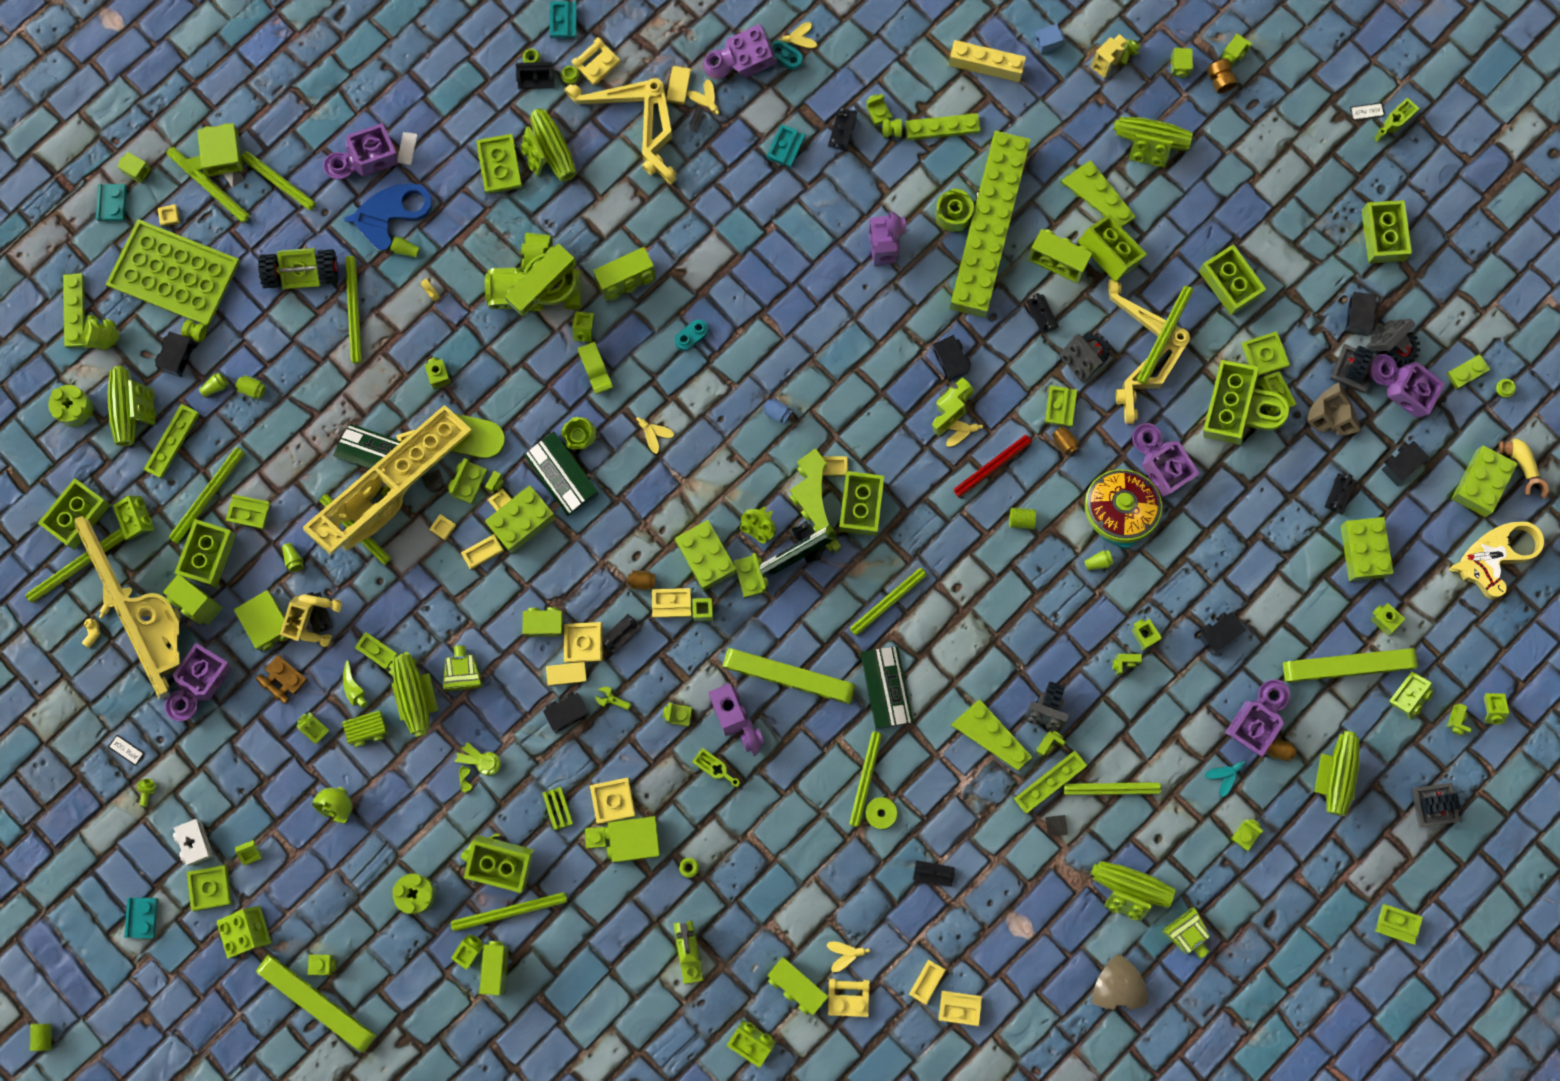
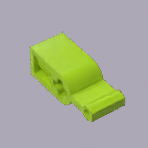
M1407 97L1390 113L1384 122V128L1379 129L1374 140L1380 142L1387 132L1396 133L1415 116L1420 108Z
M595 342L577 348L595 395L613 389Z
M704 748L699 751L692 761L695 766L713 779L721 780L725 778L732 783L734 788L740 786L738 779H733L727 774L726 765ZM722 766L721 770L723 773L715 775L713 768Z

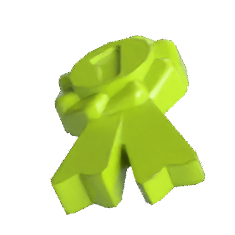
M468 742L461 749L469 754V756L462 753L456 754V763L477 765L478 771L485 776L497 774L501 767L498 755L492 752L481 754Z

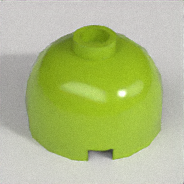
M333 787L324 788L312 801V806L316 811L325 817L327 815L335 817L332 821L345 824L352 811V801L347 795L348 792L342 787H337V789Z

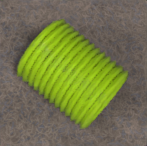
M1011 508L1010 528L1035 529L1036 509Z
M52 1023L30 1025L29 1051L52 1050Z

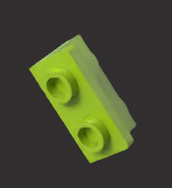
M1280 371L1264 376L1257 381L1256 389L1280 394L1287 401L1289 409L1297 405ZM1264 406L1269 416H1275L1280 412L1277 408Z
M464 458L457 465L455 479H452L449 483V494L472 505L488 470Z
M127 496L113 505L125 540H132L143 532L154 530L152 519L149 516L142 496Z
M756 553L734 561L744 598L765 593L766 587L769 586L766 575L762 576L760 573L762 560L761 557L756 556Z
M1411 671L1389 700V703L1407 714V718L1412 720L1414 716L1420 714L1425 701H1429L1434 694L1433 685L1430 681Z
M742 1020L726 1046L760 1068L776 1041L769 1034L758 1030L752 1023Z

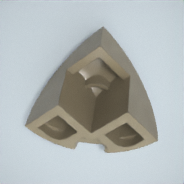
M1340 382L1322 393L1308 413L1307 422L1323 433L1331 431L1336 432L1337 435H1348L1361 431L1355 409Z
M1117 954L1104 967L1093 991L1092 1004L1107 1009H1115L1117 1005H1124L1128 1010L1137 1009L1148 1004V993L1144 980L1135 966L1125 957Z

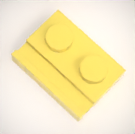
M691 588L652 589V617H691Z
M942 991L938 1020L979 1026L982 996Z

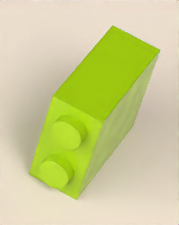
M224 123L214 127L208 126L197 130L201 168L206 177L243 171L239 132L234 123Z
M266 590L233 609L255 649L258 651H268L273 647L274 643L279 640L282 642L288 639V637L280 635L285 615L270 591Z
M655 816L608 822V827H605L606 839H610V847H607L608 859H612L613 863L661 857Z
M489 941V945L483 946L479 994L505 995L509 946H504V942Z

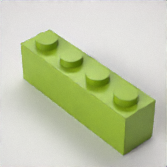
M559 243L555 247H550L546 252V256L542 260H537L528 273H524L520 277L519 282L506 291L504 296L506 302L524 317L576 265L575 258Z

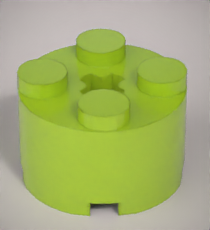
M951 189L941 194L935 210L937 224L950 232L963 231L971 222L974 203L969 194L961 189Z
M525 233L524 242L526 244L522 243L521 255H524L521 269L525 270L527 264L534 257L546 253L553 246V237L551 235Z
M64 385L51 392L48 402L49 411L62 424L68 427H79L84 425L88 418H91L94 411L93 402L80 388L73 385Z
M407 874L401 877L393 887V901L397 908L404 913L422 914L433 906L436 888L433 882L423 875ZM412 890L418 891L416 894L417 898L411 897Z

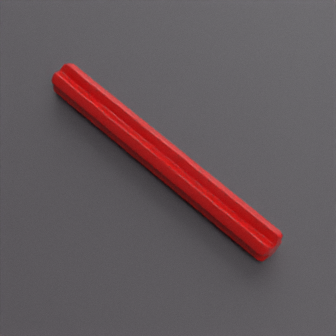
M1024 435L955 487L953 490L954 494L960 498L1029 446L1032 442L1029 436Z

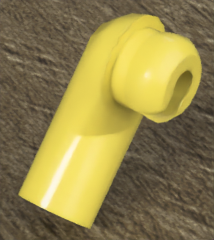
M91 618L84 622L88 635L82 642L89 649L100 636L99 624Z

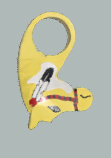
M1511 522L1501 525L1476 541L1465 552L1460 562L1451 566L1449 571L1460 573L1463 581L1467 580L1475 583L1486 598L1491 600L1498 599L1506 592V584L1500 579V564H1518L1531 561L1543 549V534L1537 526L1529 522ZM1523 530L1533 537L1535 549L1531 555H1519L1507 545L1509 544L1507 537L1511 531Z

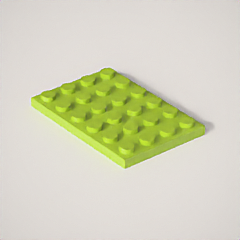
M138 219L105 285L209 327L238 268L240 260Z

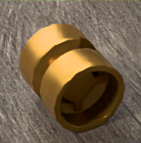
M1229 59L1219 60L1207 68L1210 79L1214 80L1212 84L1217 94L1226 93L1239 84L1235 74L1231 73L1233 68Z

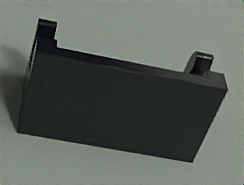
M553 62L516 63L518 89L555 88Z
M845 108L839 109L828 147L848 151L858 111Z

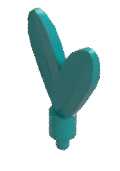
M1237 762L1232 767L1210 769L1205 773V777L1208 779L1224 778L1219 789L1220 796L1224 797L1230 792L1236 774L1243 769V765L1246 762Z

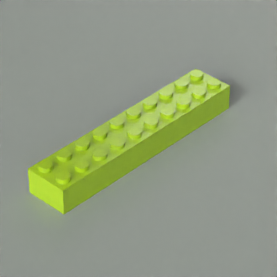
M994 131L950 310L986 318L1031 140L1029 138Z

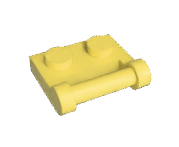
M597 38L591 47L578 58H574L571 63L595 86L620 63V59L600 38ZM600 49L602 52L584 67L582 64Z
M829 978L828 1015L868 1017L869 980H863V982L835 981V979ZM835 989L863 990L862 996L835 995Z

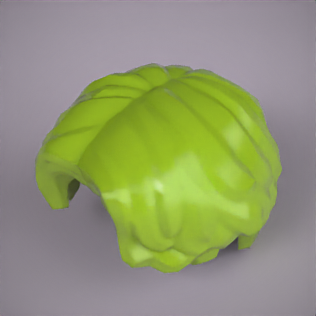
M573 417L564 424V427L561 429V436L566 441L568 449L582 450L594 443L597 431L593 422L587 418Z

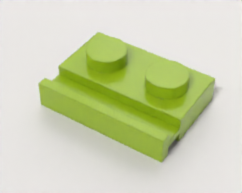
M1049 386L1044 424L1073 426L1077 389Z
M232 494V501L230 502L225 521L264 530L271 503Z
M1382 904L1377 921L1378 924L1374 932L1415 945L1423 917Z

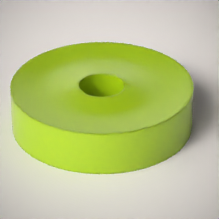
M878 797L867 805L865 816L872 827L886 829L895 822L897 809L891 800ZM879 810L885 812L883 817L878 816L877 812Z

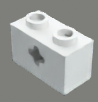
M195 819L174 827L175 833L173 837L176 844L180 845L181 852L179 854L183 863L192 866L214 857L202 820ZM191 839L195 840V843L192 844L193 847L189 846L192 842Z

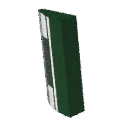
M350 424L340 439L333 456L338 460L369 470L402 441Z
M554 431L524 455L567 516L599 495L596 488Z
M828 525L766 560L760 565V573L763 575H775L835 541L838 537L832 526Z
M898 647L860 652L875 730L914 723Z

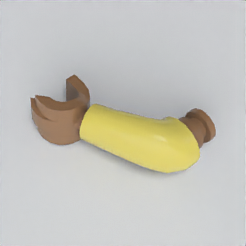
M1513 438L1512 442L1507 441L1506 444L1503 441H1499L1498 453L1501 455L1502 453L1511 455V459L1518 461L1526 479L1529 480L1524 489V496L1530 495L1532 485H1538L1541 488L1540 496L1546 499L1549 493L1548 484L1543 479L1538 478L1540 475L1537 464L1527 443L1517 438Z

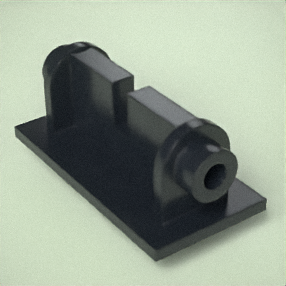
M1037 293L1032 296V299L1026 301L1041 334L1059 327L1044 294L1040 295Z
M1349 473L1345 475L1337 474L1324 506L1325 508L1341 515L1343 514L1356 480L1352 479L1353 475Z
M807 521L801 523V526L791 528L797 542L814 534L811 524H808ZM821 548L806 556V562L820 560L823 556Z
M313 592L306 594L323 598L321 592L314 594ZM314 605L309 619L313 632L319 633L333 628L327 609Z
M627 614L603 637V644L614 654L641 626L632 616Z
M916 860L913 880L952 887L955 867Z

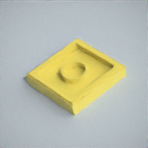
M602 622L564 624V663L603 661Z
M629 778L590 785L597 824L636 817Z

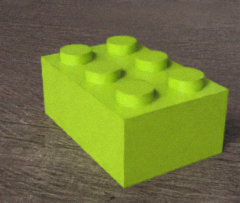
M1405 200L1367 203L1361 211L1368 263L1406 261L1412 254Z
M1110 214L1090 226L1077 241L1081 246L1088 248L1092 252L1091 257L1115 282L1134 270L1148 255Z
M1041 229L1030 250L1028 261L1078 284L1088 265L1092 252L1084 246L1073 244L1067 238L1056 236L1051 230Z
M1234 244L1203 263L1199 269L1200 274L1231 316L1260 298L1266 291L1262 282Z
M645 247L593 270L596 283L605 301H613L625 292H633L638 286L642 284L648 285L656 278L654 265Z
M1484 445L1475 451L1451 499L1487 517L1493 513L1518 463Z
M846 471L839 532L877 536L884 483L883 475Z
M74 478L40 519L38 524L65 545L75 550L82 541L75 528V519L83 516L84 520H89L93 528L111 504Z
M529 485L487 518L485 522L512 554L554 521L556 517Z
M1384 517L1349 520L1340 525L1349 582L1388 578L1393 574Z
M194 519L174 573L181 575L185 579L217 589L236 534L229 529Z
M709 520L674 538L703 592L737 573L733 562Z
M179 574L163 591L168 596L166 600L179 608L184 615L200 625L202 622L209 625L223 609L220 604L195 584Z
M477 835L472 840L464 878L522 893L527 885L535 850Z

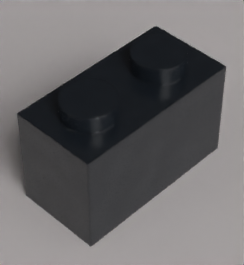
M1361 292L1352 293L1349 297L1345 333L1368 336L1375 330L1377 321L1374 319V314L1377 312L1379 304L1376 302L1377 295Z
M169 331L162 341V349L156 356L155 366L162 372L182 378L195 343L189 337Z
M954 335L934 343L932 351L948 382L969 373L971 366L968 356H964L961 351L963 347L960 340H956Z
M1412 441L1409 445L1404 443L1398 449L1399 454L1396 457L1391 455L1384 461L1386 466L1381 470L1397 486L1430 458L1415 441Z
M1224 612L1216 618L1217 623L1213 626L1209 623L1201 629L1202 634L1198 638L1211 655L1246 631L1233 612H1230L1228 615Z
M571 692L563 697L564 700L558 703L554 701L545 706L546 709L543 712L554 733L590 716L578 693L574 694Z

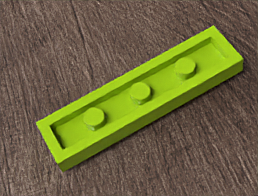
M978 113L905 121L906 139L909 141L980 133Z
M82 273L63 275L64 346L66 348L83 347L80 340L85 326L84 275Z
M183 404L180 405L143 470L160 479L163 478L198 418L199 413Z
M1073 751L1017 795L1014 801L1027 814L1087 766L1076 751Z

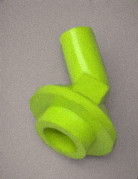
M1135 39L1127 40L1128 42L1124 46L1125 50L1120 59V64L1126 65L1130 54L1133 56L1140 54L1139 49L1141 47Z
M145 778L137 783V792H142L139 803L140 807H147L149 795L155 793L157 784L152 779Z

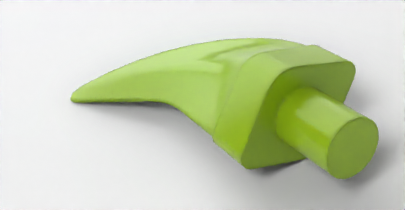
M347 660L343 671V686L346 697L352 706L359 704L361 708H364L368 704L364 699L365 691L353 680L349 661Z

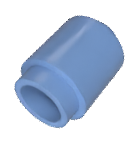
M775 398L772 400L768 399L763 407L765 410L764 414L778 423L785 424L792 414L788 406Z

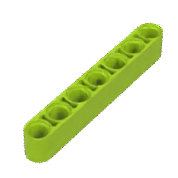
M727 648L722 665L727 670L846 704H851L856 687L855 684L731 648Z
M1415 648L1295 660L1282 663L1286 683L1418 668Z
M268 954L257 968L256 972L360 1052L365 1053L377 1037L366 1026L275 957Z

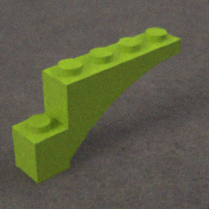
M815 448L797 461V471L803 478L805 476L807 478L790 489L791 496L789 498L795 506L799 505L803 511L800 513L806 521L810 520L814 525L812 529L814 532H817L829 524L822 501V474L824 469L827 468V463ZM837 539L825 546L829 552L833 550L835 554L841 550V545Z

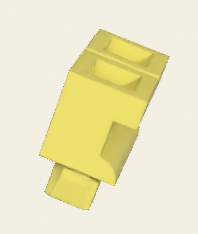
M1118 35L1115 39L1110 37L1096 51L1091 68L1105 78L1109 74L1112 65L1119 64L1124 52L1123 47L1128 41L1121 35Z

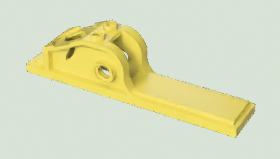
M444 405L304 525L303 530L330 555L340 547L348 551L386 525L400 510L403 504V496L408 488L471 434L472 429ZM383 481L391 490L381 501L373 505L370 501L379 492ZM355 521L352 526H349L343 532L340 530L339 524L341 522Z
M83 516L75 519V528L159 700L167 697L169 685L164 676L175 672L179 666L177 641L179 619L181 617L177 609H173L171 604L162 595L148 593L137 598L126 597L89 520H84ZM149 616L151 619L149 621H144L141 619V617ZM168 643L171 645L170 649L166 647Z

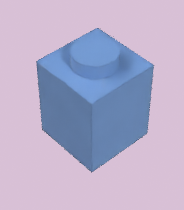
M1057 24L1036 31L1034 39L1040 54L1061 48L1064 33L1061 29L1059 30Z

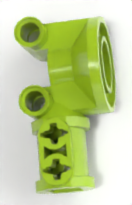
M546 253L534 257L527 264L524 272L521 268L489 269L488 273L485 274V298L488 308L497 310L514 309L506 302L504 297L506 291L511 286H515L519 282L520 277L524 273H528L534 263L539 259L542 260ZM573 267L559 281L560 286L555 290L549 291L530 311L543 310V305H556L564 302L565 309H580V270Z

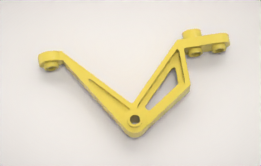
M653 78L648 81L581 95L582 91L577 85L572 86L569 84L564 89L566 94L577 104L645 101L642 148L645 162L642 164V167L651 176L657 172L670 185L677 180L675 177L677 175L670 166L667 168L663 164V159L656 154L673 138L664 86L659 79ZM654 104H658L663 132L653 140Z
M1109 279V299L1156 336H1159L1166 320L1119 296L1118 294L1121 293V282ZM1178 326L1175 327L1161 357L1168 350L1172 354L1157 377L1149 378L1146 385L1137 381V377L1146 362L1145 360L1124 381L1122 389H1116V404H1124L1125 424H1134V420L1138 419V411L1134 409L1136 390L1133 389L1161 388L1190 340L1187 330Z

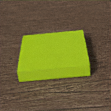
M1277 331L1241 343L1248 365L1259 367V377L1291 366Z
M227 865L186 872L191 911L232 904Z

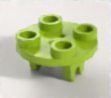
M765 506L760 510L748 509L741 516L740 529L742 532L749 534L763 544L771 540L776 534L775 523L771 519L773 511L770 510L766 513Z

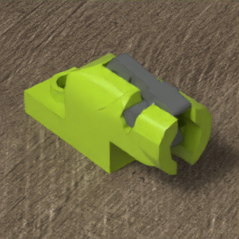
M963 377L940 391V398L937 400L936 406L942 416L936 417L932 423L933 431L938 437L967 413L964 403L974 393V389Z
M693 920L686 921L683 924L680 922L674 923L683 984L704 981Z

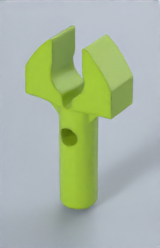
M606 686L598 689V691L606 693L607 697H609L601 699L595 696L600 706L605 707L606 704L611 703L625 710L631 708V703L612 695V688Z

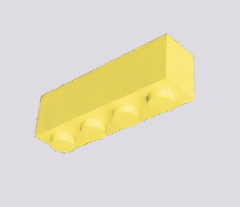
M954 40L949 66L1020 83L1026 57Z

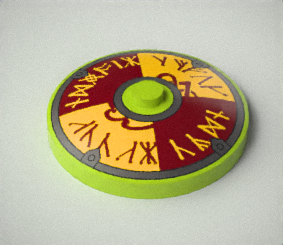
M1118 469L1100 475L1090 485L1085 497V513L1090 525L1101 536L1114 542L1131 543L1147 537L1156 528L1162 514V501L1155 485L1145 476L1131 470Z

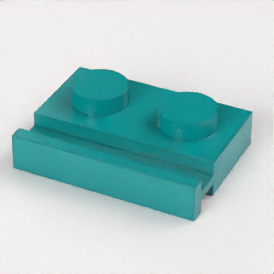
M550 1V38H576V1Z
M781 124L766 155V159L791 168L806 134Z
M98 184L97 221H125L126 184Z
M127 898L124 938H155L158 898Z

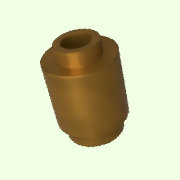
M1061 426L1051 435L1054 438L1055 444L1064 454L1069 453L1071 455L1079 448L1077 446L1079 441L1064 426Z
M632 570V574H628L627 585H631V589L649 591L655 588L656 574H651L650 571Z
M1274 738L1265 754L1270 755L1271 758L1289 762L1290 759H1294L1296 748L1293 747L1291 742Z

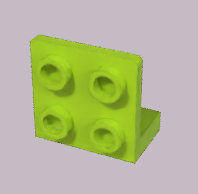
M261 906L245 908L217 920L227 958H232L248 950L271 944Z

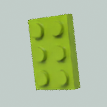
M507 134L476 140L485 193L490 194L522 188L513 135Z

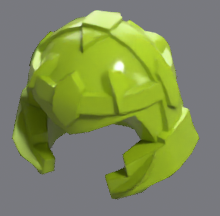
M88 315L80 343L83 344L84 348L109 349L110 346L118 342L120 337L115 322L106 319L103 320L104 324H99L95 315Z

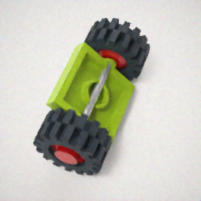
M315 248L277 251V255H259L258 273L260 274L259 279H261L260 283L263 289L279 288L281 283L282 289L315 287L321 284L338 283L339 270L334 249L318 250L317 255Z

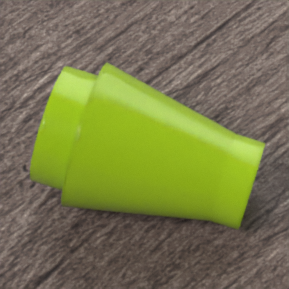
M395 236L390 250L394 254L416 258L420 247L415 246L401 236L400 238Z
M221 372L214 373L199 388V391L206 398L226 389L229 383Z
M292 543L284 544L282 550L286 569L291 573L300 571L304 567V560Z
M1102 550L1084 560L1087 571L1110 568L1111 565H1114L1109 550Z

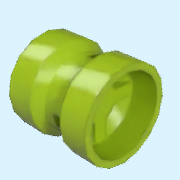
M883 119V137H901L902 119H895L894 121Z
M187 319L182 326L181 335L193 338L194 341L201 343L205 339L207 326L201 323L195 324L194 321Z

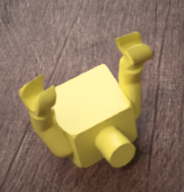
M305 594L295 596L289 603L280 635L296 641L301 639L307 642H319L321 646L327 647L330 644L332 635H317V633L307 631L306 627L314 605L323 608L331 607L339 613L342 602L339 599L329 601L327 598Z

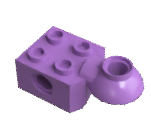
M758 24L728 38L725 49H717L708 53L704 59L703 66L707 76L713 79L725 77L731 68H734L740 75L747 78L778 64L767 31L761 24ZM719 60V63L713 66L715 61Z
M383 123L347 135V153L336 152L328 155L324 160L323 168L329 177L341 180L355 171L362 176L384 170L398 165V160L393 144Z
M889 211V216L870 218L869 237L873 266L896 263V257H899L900 250L899 239L902 234H906L905 217H900L898 214Z
M1386 354L1376 356L1370 365V377L1376 383L1387 386V396L1415 418L1430 415L1445 385L1442 380L1418 362L1397 368L1392 357Z
M1143 423L1134 430L1132 435L1133 444L1138 451L1145 455L1142 467L1162 497L1172 493L1200 474L1179 441L1162 444L1160 430L1151 423ZM1144 435L1148 437V443H1145L1143 440Z
M195 643L173 673L175 682L180 690L173 692L165 702L166 714L175 721L190 719L195 714L198 701L210 700L232 670L229 663ZM186 703V707L183 710H178L180 704Z
M1278 679L1264 682L1258 691L1257 701H1245L1225 734L1255 754L1263 757L1284 725L1281 716L1276 711L1284 709L1290 700L1288 686ZM1272 690L1277 692V697L1274 700L1269 698V693Z
M729 683L709 691V697L725 736H730L743 730L744 734H741L740 737L746 752L752 751L755 757L759 753L761 746L765 745L759 728L754 729L751 720H745L747 714L744 706H739L737 702L740 700L736 687L732 688ZM727 704H732L734 706V708L731 711L724 710V707Z

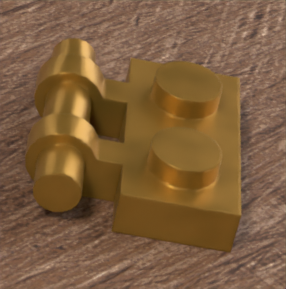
M279 655L265 668L270 675L265 678L260 674L256 678L264 690L267 689L273 694V698L277 701L280 700L283 704H287L290 700L285 695L288 691L295 695L308 681ZM276 679L283 685L280 689L272 684Z

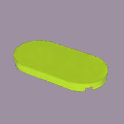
M455 414L472 429V433L450 452L481 459H490L503 450L505 436L499 425L492 421Z

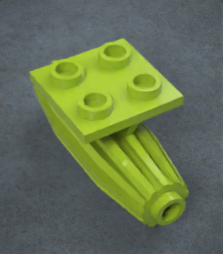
M541 108L535 109L530 116L534 134L530 126L526 127L521 145L523 155H526L528 158L530 170L534 171L536 177L540 176L542 167L548 163L560 181L571 180L577 172L571 151L559 127L546 110Z
M1120 117L1119 120H1115L1113 131H1116L1117 136L1133 142L1129 160L1164 168L1170 150L1188 151L1193 132L1176 125L1140 117Z
M124 366L113 367V370L109 372L107 390L109 423L114 443L117 446H130L135 443L137 420L150 425H156L155 395L153 388L131 380L130 372Z
M412 654L396 656L392 658L394 683L391 684L400 721L405 720L411 735L415 734V737L427 735L426 731L430 730L429 713L439 711L430 673L420 675Z
M1344 731V734L1339 735L1332 756L1320 754L1314 792L1326 795V812L1329 814L1347 816L1351 802L1354 801L1360 766V738L1354 732Z
M1099 861L1098 864L1094 863L1091 875L1094 876L1093 880L1113 891L1104 907L1109 908L1113 913L1128 915V918L1135 921H1142L1152 905L1169 908L1175 895L1176 889L1153 876L1123 865Z

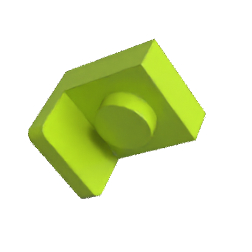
M883 94L872 95L866 101V109L875 126L882 124L883 119H892Z
M575 312L572 326L574 341L592 342L594 313Z
M1117 654L1112 661V669L1116 671V676L1122 674V664H1125L1126 668L1137 667L1136 665L1142 662V654Z
M1485 693L1484 702L1487 712L1484 719L1485 723L1494 725L1504 724L1509 715L1506 695L1502 693Z
M668 702V707L664 706L662 718H665L667 724L689 727L693 708Z
M1461 703L1453 706L1447 728L1452 729L1454 734L1463 736L1464 734L1471 733L1472 728L1462 725L1468 713L1466 712L1467 706Z
M311 712L307 715L303 714L297 721L298 730L315 745L329 731Z
M1049 731L1034 753L1040 757L1044 754L1048 755L1054 746L1052 741L1062 747L1066 743L1062 740L1064 737L1055 731L1053 733Z
M1246 819L1243 820L1230 840L1248 851L1264 830L1260 828L1261 825L1257 821Z
M469 934L461 941L451 959L467 970L485 944L478 937Z
M309 954L307 975H333V971H336L337 960L334 959V955Z

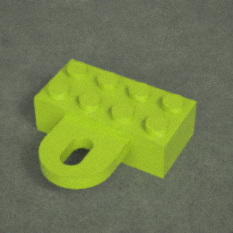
M1221 360L1203 429L1204 438L1242 445L1246 426L1267 431L1276 430L1283 426L1289 416L1288 403L1278 393L1256 389L1259 367ZM1268 406L1279 409L1281 413L1279 416L1274 417L1262 414L1260 409Z

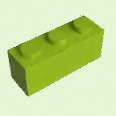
M784 957L779 960L767 975L770 978L768 982L776 989L780 986L785 991L783 995L791 1002L795 999L800 1004L798 1008L806 1015L809 1013L814 1015L828 998L823 991Z

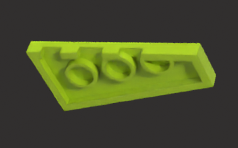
M1091 160L1060 182L1063 186L1071 189L1077 197L1080 196L1090 207L1098 210L1103 217L1110 214L1122 228L1136 217Z
M980 699L950 725L1016 771L1032 758Z

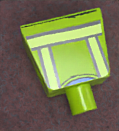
M465 645L454 646L455 657L446 658L443 689L449 692L483 688L476 658L473 655L466 656Z
M1190 908L1161 930L1185 954L1194 950L1201 959L1210 952L1203 943L1210 937L1195 908Z

